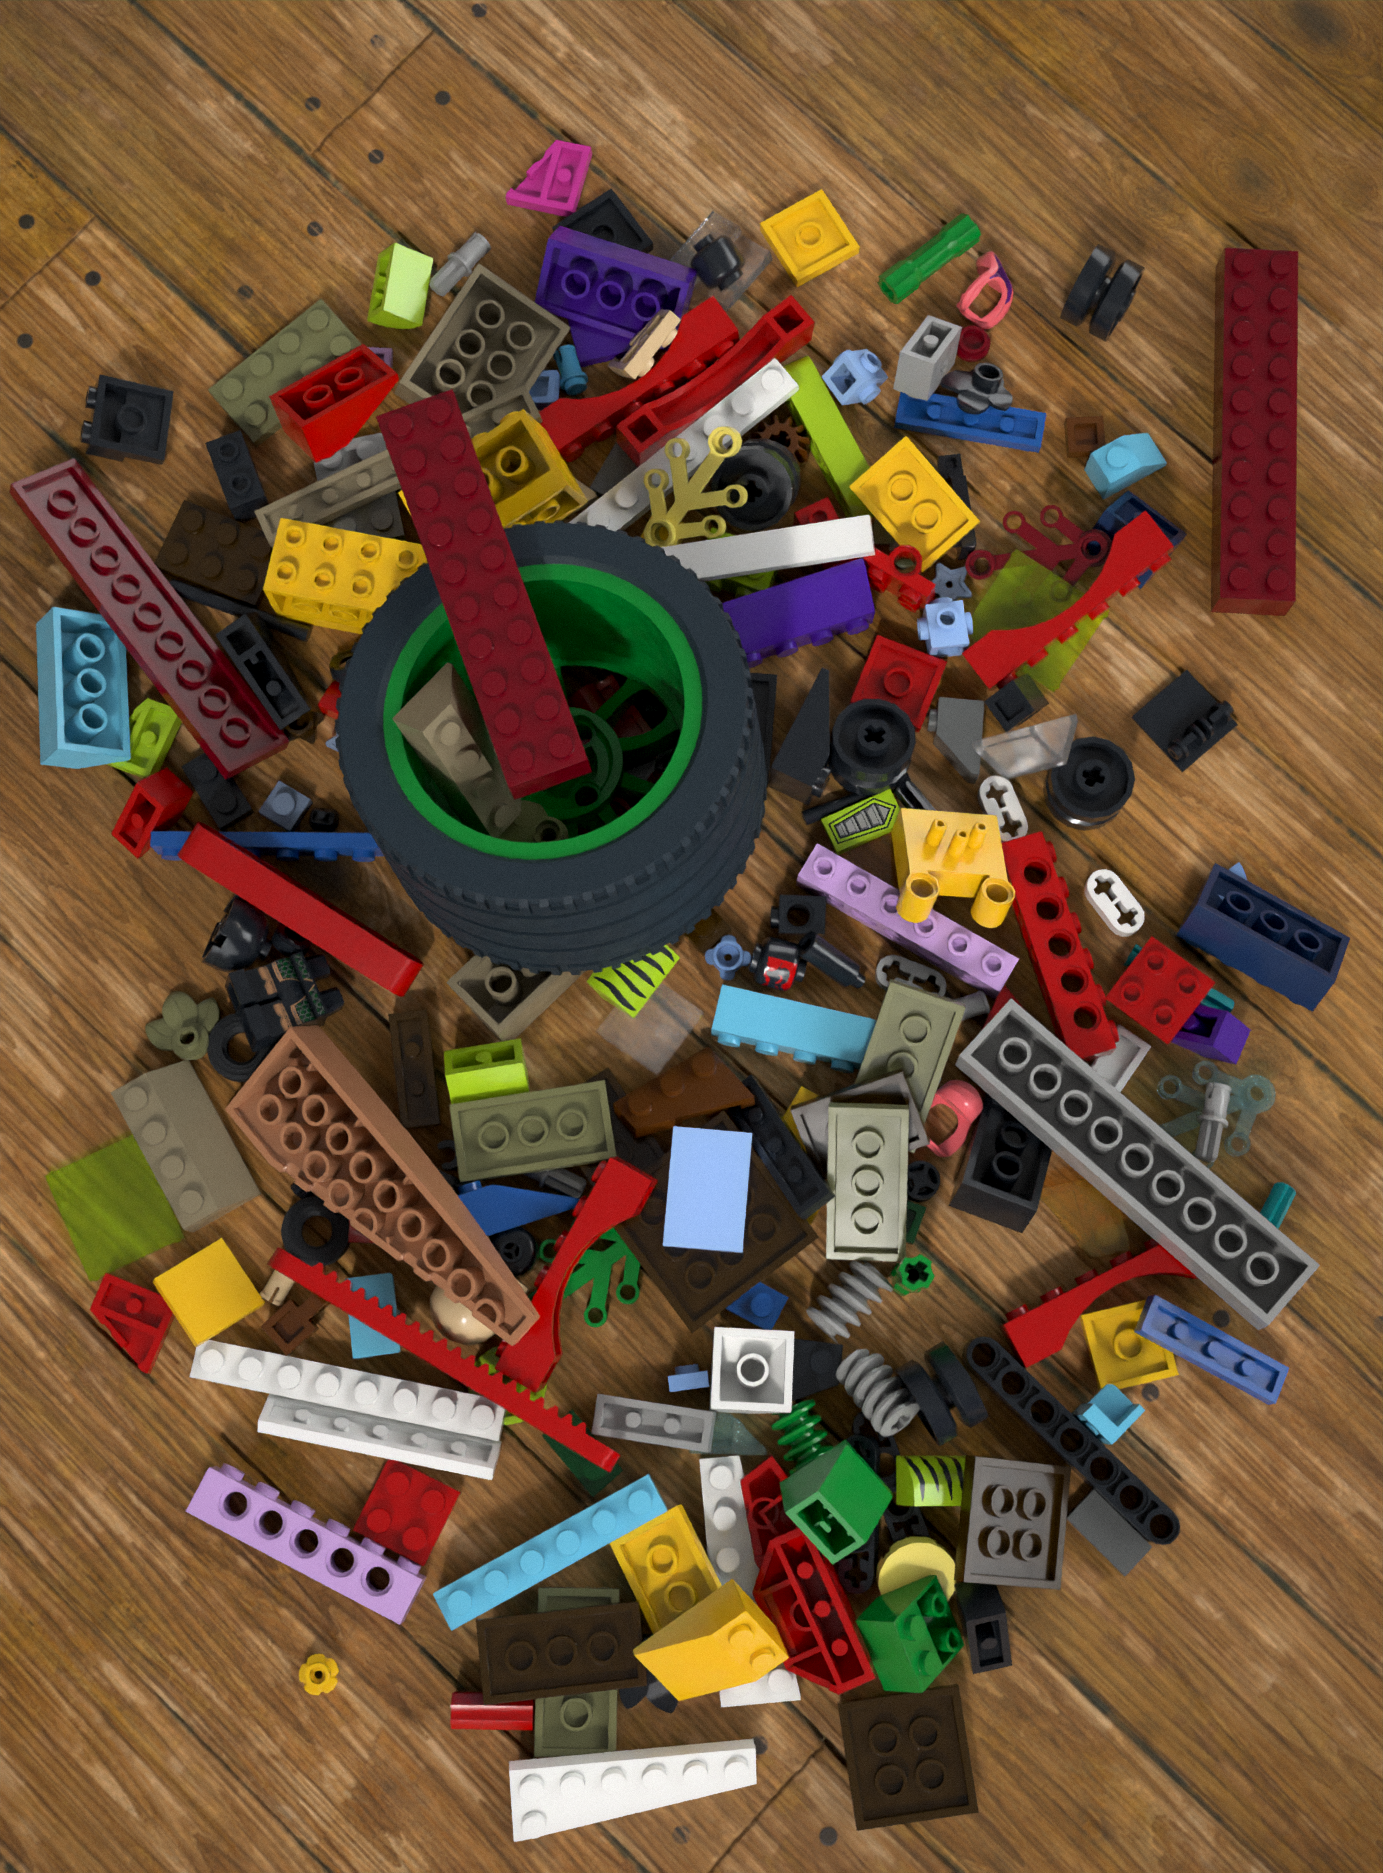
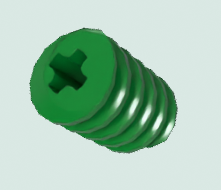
M814 1399L792 1405L791 1413L771 1414L779 1415V1419L771 1425L772 1430H785V1434L777 1441L778 1445H791V1449L783 1456L784 1460H797L798 1462L789 1471L790 1475L833 1448V1445H820V1442L828 1435L827 1430H814L813 1428L822 1420L821 1415H808L807 1413L816 1404Z

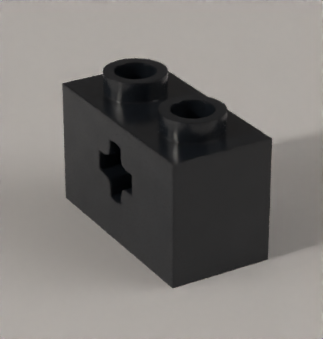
M239 430L206 442L207 450L235 520L244 523L257 518L254 511L268 505L269 501L241 431Z

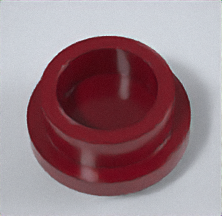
M972 325L962 328L956 355L966 362H978L984 359L990 349L988 334L979 326Z

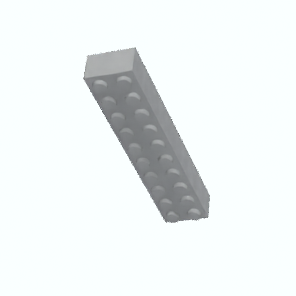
M1010 999L959 1055L955 1065L1257 1330L1267 1327L1320 1266L1013 999Z

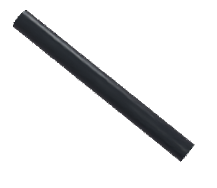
M174 578L170 581L171 586L180 597L238 618L244 614L257 611L269 629L305 642L310 638L312 628Z

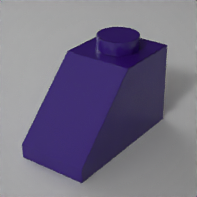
M1199 1005L1172 1040V1043L1203 1057L1236 1065L1251 1029L1228 1011Z

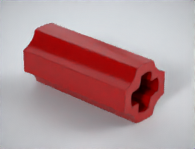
M453 1692L450 1717L451 1729L533 1731L535 1699L484 1705L482 1692Z

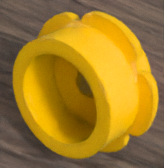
M313 1654L308 1657L307 1663L302 1664L299 1669V1680L304 1683L305 1691L311 1695L332 1691L338 1682L336 1678L339 1673L338 1665L334 1659L327 1658L323 1654ZM316 1671L322 1672V1678H316Z

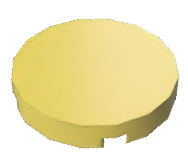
M911 1536L895 1542L889 1547L890 1551L884 1558L881 1557L877 1564L876 1581L881 1595L929 1575H937L947 1602L955 1591L954 1584L957 1581L954 1580V1560L945 1547L929 1537Z

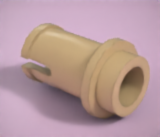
M274 1270L259 1295L269 1301L275 1289L279 1287L272 1303L282 1307L294 1281Z

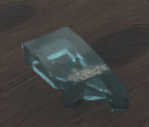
M716 1413L711 1452L689 1450V1453L766 1455V1448L753 1437L738 1418H735L732 1414Z

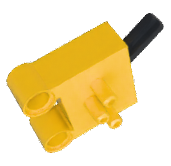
M909 780L903 781L895 789V795L906 808L900 809L891 831L900 893L896 902L898 914L908 922L919 923L928 918L938 895L975 898L971 907L972 918L983 927H998L1004 921L1015 898V890L1007 879L997 815L936 811L913 782Z

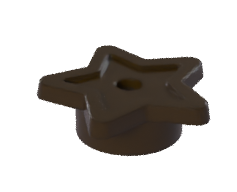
M308 711L286 726L284 734L290 742L301 738L310 744H314V728L325 719V715ZM298 720H303L302 726L297 725Z

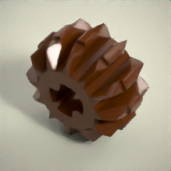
M776 415L772 417L771 426L760 421L758 423L759 432H752L749 439L767 438L781 443L794 455L801 471L800 463L808 462L809 453L806 450L810 448L811 444L808 437H803L805 434L803 425L792 428L793 419L791 416L785 420L784 424L779 423V418Z

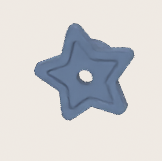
M941 563L935 565V579L931 582L936 584L934 595L937 599L948 597L952 598V601H957L959 598L972 597V592L964 583L967 574L966 567L950 570ZM947 582L952 583V587L947 588L945 584Z

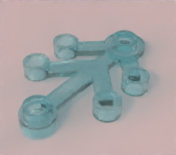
M1201 1061L1192 1070L1195 1082L1200 1085H1207L1210 1082L1212 1084L1214 1082L1230 1086L1232 1088L1231 1093L1235 1094L1230 1096L1226 1113L1228 1115L1240 1109L1241 1111L1234 1133L1226 1138L1224 1147L1229 1155L1234 1157L1242 1156L1250 1149L1249 1134L1257 1114L1269 1110L1275 1102V1088L1267 1078L1261 1075H1250L1241 1080L1219 1071L1217 1066L1211 1061ZM1201 1066H1206L1210 1069V1079L1205 1080L1200 1077L1199 1068ZM1167 1075L1163 1077L1157 1084V1092L1162 1098L1166 1100L1176 1099L1198 1108V1110L1164 1123L1160 1127L1171 1137L1199 1127L1201 1124L1197 1122V1116L1202 1113L1205 1094L1182 1085L1181 1080L1177 1076ZM1165 1081H1172L1176 1085V1092L1174 1094L1165 1092L1163 1088ZM1252 1087H1257L1262 1091L1263 1097L1260 1101H1256L1251 1097L1250 1091ZM1234 1137L1240 1138L1243 1141L1242 1151H1235L1232 1148L1231 1141ZM1196 1149L1191 1152L1194 1157ZM1208 1162L1206 1167L1210 1169L1214 1162Z

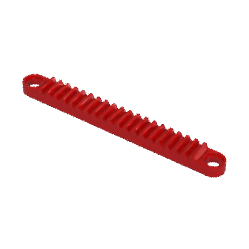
M279 1247L276 1248L267 1262V1265L605 1471L611 1473L620 1458V1454L586 1434V1424L584 1422L574 1427L571 1414L560 1418L558 1417V1407L556 1405L548 1410L544 1408L543 1397L532 1401L530 1400L531 1390L528 1388L520 1393L517 1392V1382L515 1380L506 1385L502 1383V1372L499 1371L493 1376L489 1375V1365L487 1363L477 1368L474 1355H470L465 1359L461 1358L462 1349L459 1346L449 1351L447 1349L448 1340L443 1338L435 1342L434 1331L431 1329L421 1334V1325L418 1321L408 1326L406 1324L407 1315L401 1313L394 1317L393 1307L390 1304L380 1309L379 1298L374 1296L366 1300V1291L362 1287L352 1292L353 1283L349 1279L339 1284L338 1273L332 1271L325 1275L326 1267L321 1262L311 1267Z

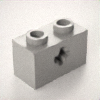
M928 315L900 351L893 389L903 392L912 398L928 401L941 383L942 378L955 364L962 327Z

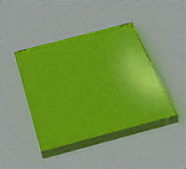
M1016 549L1011 553L1010 559L972 614L973 634L968 636L978 641L991 630H1014L1037 625L1054 618L1070 608L1085 593ZM1108 609L1094 621L1087 617L1076 626L1080 631L1063 645L1056 641L1046 649L1049 653L1047 658L1033 668H1030L1027 664L1020 670L1026 674L1028 673L1030 677L1055 692L1060 688V683L1102 621L1108 617L1110 610Z
M133 1134L61 1169L51 1171L45 1176L90 1282L97 1281L105 1273L118 1270L185 1238L173 1209Z

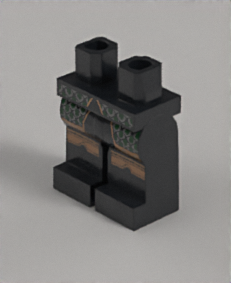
M301 951L291 955V957L278 959L265 966L248 971L241 969L228 973L225 988L237 1016H241L240 1024L252 1052L278 1043L290 1027L324 1026L328 1016L335 1014L343 1008L344 1000L337 987L319 992L315 983L316 981L328 978L330 975L329 965L323 954L305 958Z

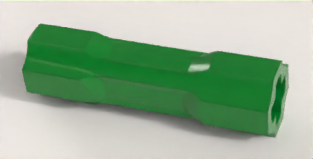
M959 214L942 227L939 233L906 259L898 261L878 276L879 282L877 283L882 293L891 303L899 304L917 290L920 284L953 258L960 257L980 241L981 232L977 224L972 221L969 215Z
M919 1254L913 1258L905 1257L901 1263H896L889 1274L893 1291L904 1297L909 1293L917 1294L921 1289H927L935 1277L931 1269L932 1261ZM908 1271H912L915 1274L913 1277L915 1278L914 1281L908 1279Z

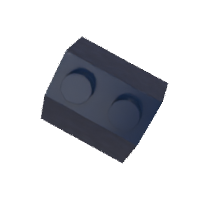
M1129 490L1104 511L1092 528L1105 532L1113 542L1114 534L1146 510L1173 544V552L1187 535ZM1092 541L1088 544L1089 554L1091 556L1099 554L1101 551L1099 542ZM1150 569L1138 578L1141 582L1138 588L1142 589L1155 575Z

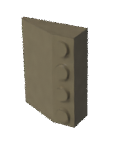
M478 263L399 381L394 394L407 403L412 404L453 389L460 411L463 414L525 384L528 391H530L571 327Z

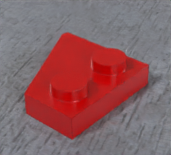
M105 1273L90 1311L101 1324L107 1327L111 1332V1336L121 1348H124L138 1364L137 1367L142 1372L151 1374L175 1315L161 1294L110 1273Z

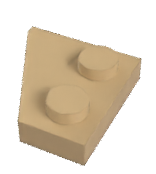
M660 309L630 341L629 344L632 347L621 361L614 357L607 366L618 376L636 379L637 376L643 377L653 366L655 360L652 357L661 346L663 348L668 346L677 335L678 330L675 327L681 319L671 310Z

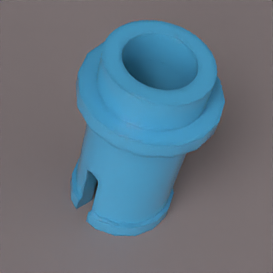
M573 345L559 347V351L556 350L553 357L556 360L562 378L560 380V387L568 395L580 394L587 388L588 376L581 370L576 349Z

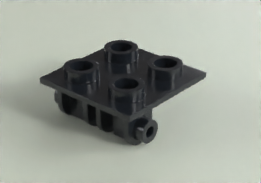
M1188 670L1183 672L1131 717L1181 772H1184L1238 725L1230 716L1234 712L1233 707L1225 700L1218 703Z

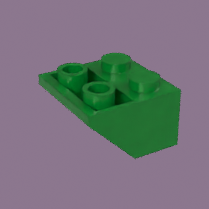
M846 1439L780 1482L785 1513L832 1565L867 1542L893 1498L892 1491Z
M937 1575L926 1576L877 1597L855 1620L884 1691L923 1693L965 1645Z

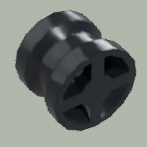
M914 1161L908 1165L907 1199L916 1203L928 1201L939 1189V1172L929 1162Z

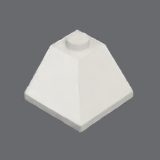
M714 1327L709 1411L745 1414L791 1413L794 1331Z

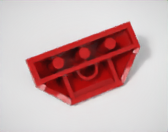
M798 1527L770 1539L752 1594L758 1607L777 1628L789 1656L783 1662L786 1670L828 1688L829 1691L838 1695L875 1679L876 1674L871 1657L855 1621L857 1617L839 1582L834 1566Z

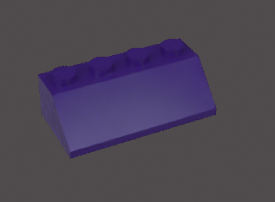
M559 226L548 238L535 303L551 314L633 339L660 309L671 310L682 320V316L687 313L698 271L688 266ZM681 321L675 327L677 330L679 329ZM671 343L665 348L661 346L660 349L668 351Z
M863 558L722 603L724 612H728L733 626L740 636L749 668L763 662L762 659L777 655L778 658L792 655L798 651V647L810 643L813 646L824 645L834 639L833 636L847 632L849 635L863 632L869 628V624L873 623L875 614Z

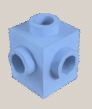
M849 349L835 358L833 365L821 378L843 406L860 402L863 404L871 402L881 392L879 387L887 380L888 376L881 368V361L874 353L868 349L856 351Z
M944 597L934 599L930 604L925 605L922 618H917V631L919 640L926 641L927 654L942 658L959 656L967 650L969 646L968 635L973 634V622L971 613L964 612L963 600L952 601V598Z

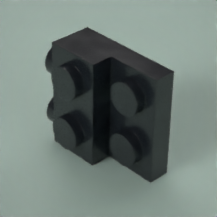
M99 375L95 387L88 386L85 400V408L92 409L90 421H83L80 442L87 444L86 454L121 462L127 457L162 465L165 460L174 391Z

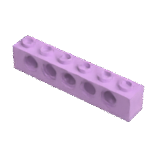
M818 843L798 874L796 886L814 896H826V903L973 988L983 990L987 996L993 999L1000 993L1019 960L1017 957L933 909L928 918L923 922L913 923L906 921L898 914L896 909V902L900 895L898 889Z
M223 1463L221 1468L217 1466L208 1468L185 1512L399 1625L405 1621L426 1579V1576L419 1573L421 1569L419 1564L403 1556H400L398 1561L384 1555L383 1553L386 1548L383 1545L366 1537L360 1542L348 1536L350 1528L333 1519H329L327 1524L312 1517L315 1512L314 1509L296 1500L291 1505L277 1498L280 1493L278 1490L265 1483L258 1482L256 1487L242 1480L245 1473L231 1465ZM235 1492L242 1493L247 1499V1508L241 1515L233 1513L229 1506L230 1497ZM271 1510L278 1512L283 1520L282 1528L276 1534L269 1532L264 1525V1518ZM305 1529L314 1531L318 1537V1546L313 1552H307L300 1546L299 1537ZM339 1548H346L353 1554L354 1563L348 1571L339 1569L335 1564L334 1557ZM374 1567H382L389 1573L390 1581L385 1589H377L371 1584L370 1572Z

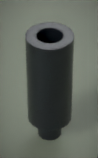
M813 931L808 932L801 938L797 945L800 957L842 987L852 985L854 988L859 989L863 986L866 977L859 972L860 965Z

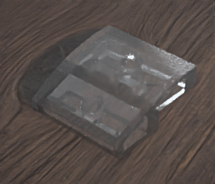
M712 211L669 261L691 267V259L697 253L693 247L710 233L715 239L722 235L729 236L745 259V265L741 269L744 275L722 292L718 288L707 289L698 275L694 289L706 299L714 295L722 308L728 312L773 259L768 249L743 236L740 226Z
M661 983L634 1019L614 1007L596 1033L658 1076L704 1015V1012Z

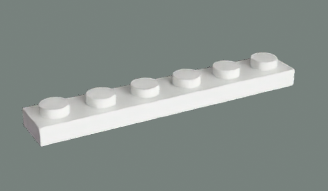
M273 1394L268 1395L258 1419L257 1432L488 1480L493 1479L502 1441Z

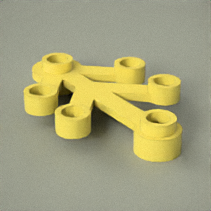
M728 426L718 427L711 432L708 438L710 452L690 481H688L686 458L690 454L689 443L682 438H673L666 443L665 454L670 460L675 502L667 512L663 490L669 484L668 474L662 469L647 471L644 476V485L649 491L652 518L647 522L644 529V538L648 545L652 547L656 545L667 547L678 545L680 539L697 536L717 538L724 534L726 523L719 515H709L702 522L679 523L688 510L723 505L737 508L746 503L748 498L747 491L738 484L729 485L720 491L701 493L723 460L739 452L742 439L735 428ZM726 435L731 436L733 440L730 449H726L723 446V438ZM675 443H679L682 446V453L679 457L673 453ZM655 473L661 478V483L658 487L652 484V476ZM733 489H736L740 494V499L737 503H733L730 499V492ZM712 519L718 523V530L715 534L711 533L708 528L709 522ZM661 527H665L669 533L665 541L659 536Z

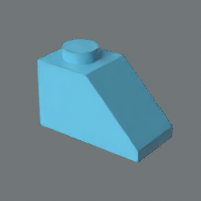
M1148 433L1123 435L1092 452L1084 471L1104 500L1163 468L1167 462Z

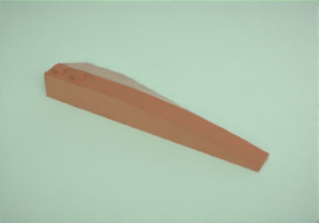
M318 1025L290 1027L225 1108L226 1112L272 1167L280 1173L286 1172L295 1179L294 1183L306 1192H313L325 1201L324 1206L334 1213H341L350 1220L352 1227L396 1260H404L414 1268L413 1272L424 1281H432L445 1291L444 1296L455 1304L461 1303L472 1311V1316L511 1346L516 1345L540 1318V1315L477 1221L413 1137Z

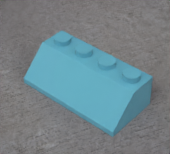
M52 607L36 624L40 764L80 769L128 761L131 758L126 647L101 614Z

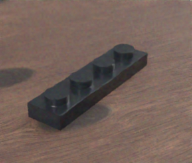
M749 1075L742 1083L754 1095L755 1105L741 1109L740 1105L728 1108L743 1132L752 1133L751 1145L797 1215L806 1220L833 1199L835 1194L757 1078Z

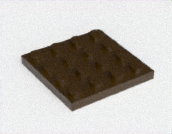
M724 1110L700 1127V1129L740 1132ZM752 1147L742 1253L663 1246L671 1150L643 1170L658 1179V1182L641 1213L613 1227L691 1333H694L819 1238L808 1221L803 1220L797 1215Z

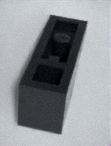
M257 611L244 614L215 634L280 730L312 709L278 641Z

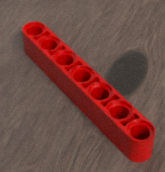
M202 822L196 823L177 854L180 859L400 997L405 996L424 966V963L413 954Z

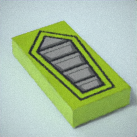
M888 789L821 819V824L835 853L840 855L890 833L900 808L891 789Z

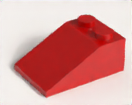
M362 344L269 397L283 431L314 462L318 463L323 459L332 457L337 451L346 447L399 381V377L390 366L365 344Z

